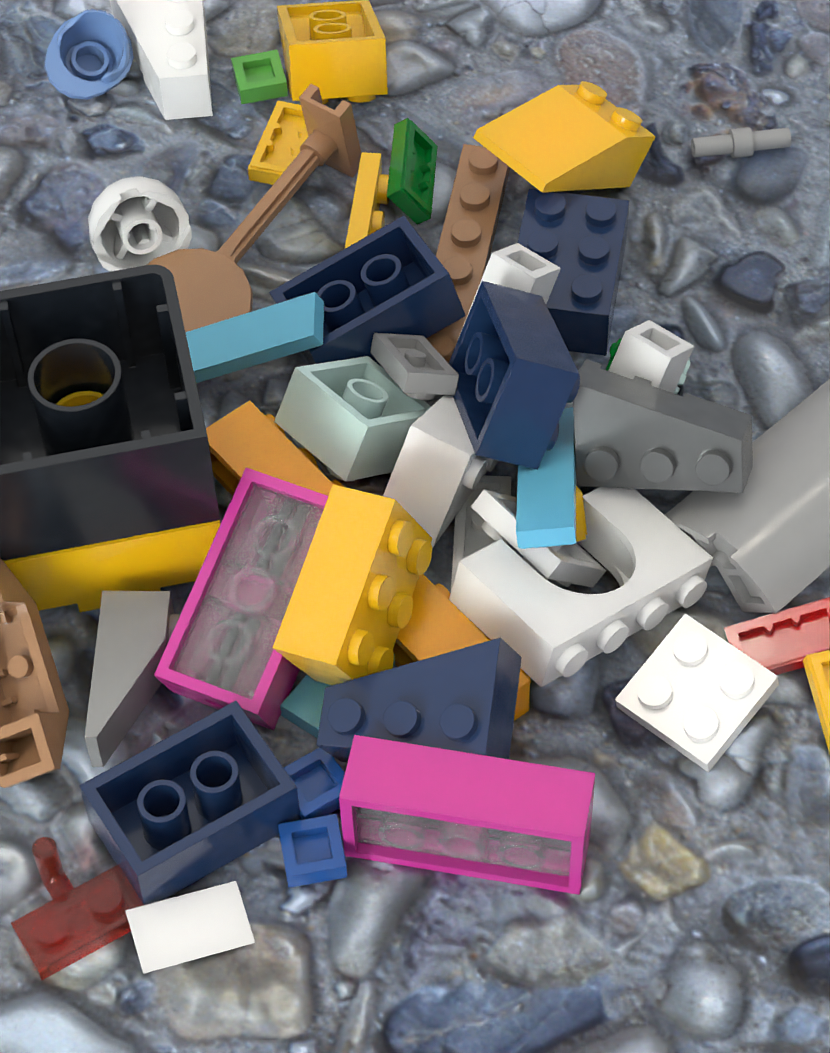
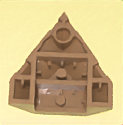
M0 558V787L10 788L60 769L70 711L36 602Z

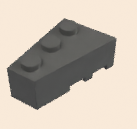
M585 359L578 371L580 374V385L578 393L573 400L577 486L743 493L753 467L752 415L688 393L680 396L651 386L652 381L638 376L630 379L601 369L602 364Z

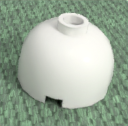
M146 177L122 178L107 186L94 201L88 217L91 246L103 268L109 272L145 266L154 258L178 249H188L192 239L189 216L179 197L172 189L159 180Z

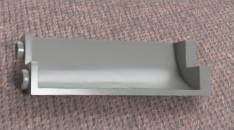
M830 379L752 442L753 467L743 493L693 491L665 514L667 518L713 557L710 566H717L742 612L776 614L830 567Z

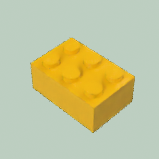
M333 484L272 648L313 680L332 686L392 669L394 663V653L392 650L400 628H404L411 618L413 611L412 595L419 575L426 572L431 562V542L433 538L395 499Z

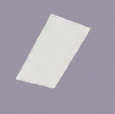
M236 881L125 910L143 974L255 943Z

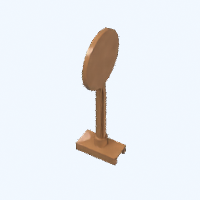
M310 84L299 97L308 132V138L300 146L301 152L222 247L216 252L204 248L178 249L154 258L147 264L161 265L169 269L173 274L185 332L252 312V289L243 269L237 263L317 166L326 164L352 178L358 172L361 148L351 103L342 100L336 109L333 110L322 104L319 87Z

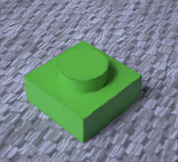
M278 50L231 58L232 72L241 105L288 96L287 80Z

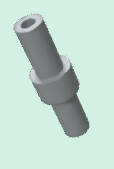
M750 127L729 129L728 134L691 139V151L694 158L730 154L732 158L753 156L754 151L791 146L789 128L752 131Z

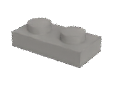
M374 333L370 353L405 395L419 400L434 399L435 394L455 395L459 374L424 336Z

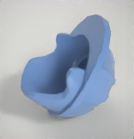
M87 9L60 26L47 48L44 68L49 82L58 92L70 98L88 100L105 94L116 87L129 74L134 59L131 39L120 21L110 13L95 9Z

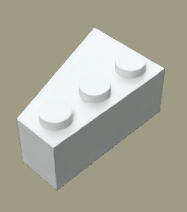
M109 0L112 15L120 21L131 39L134 56L133 62H137L143 73L144 82L164 119L213 116L204 0Z
M444 395L411 425L383 494V497L395 499L433 538L431 542L432 548L474 491L482 476L487 471L491 472L498 460L475 455L453 395Z

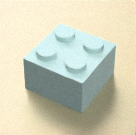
M369 356L295 367L274 422L292 436V441L297 446L307 449L323 462L333 476L348 482L393 472L411 425L431 406L424 400L405 395L384 368Z

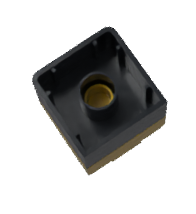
M145 265L0 291V558L36 602L38 611L78 604L79 612L100 609L102 591H161V587L196 581L221 523L208 436L175 281L171 271L161 265Z

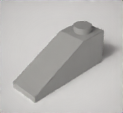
M102 591L84 737L92 767L105 766L162 684L154 676V673L181 615L174 614L170 591Z

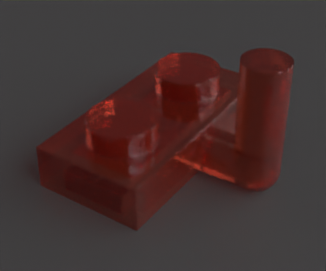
M49 837L37 839L33 843L32 852L41 880L53 900L11 922L15 936L41 981L131 932L125 910L143 906L119 864L74 888L64 872L56 843Z

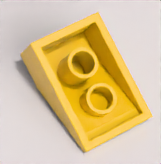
M369 0L277 6L287 84L292 101H300L299 97L310 84L319 87L323 105L328 103L331 98L347 97L351 102L363 103L375 100L376 95L388 94L386 38Z
M582 81L580 85H557L478 128L473 138L539 191L558 192L630 187L656 136L641 126L642 119L637 114L628 109L616 107L606 99L607 93L601 87Z

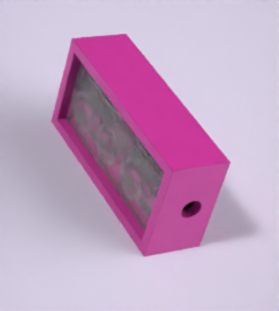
M247 467L245 468L154 673V676L169 690L218 710L236 700L252 723L274 731L281 715L280 705L289 696L300 669L272 647L327 502V495Z
M354 735L339 796L344 855L580 895L591 834L595 773Z

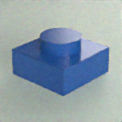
M319 747L284 767L297 787L301 820L327 816L340 809L339 796L345 772L332 755Z
M337 814L278 824L288 888L348 878Z

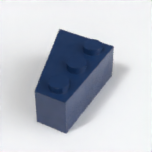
M500 637L326 687L316 745L339 761L347 763L354 735L509 759L522 657Z

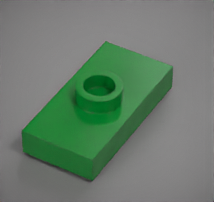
M406 118L394 124L387 197L418 225L431 219L438 146L412 120Z

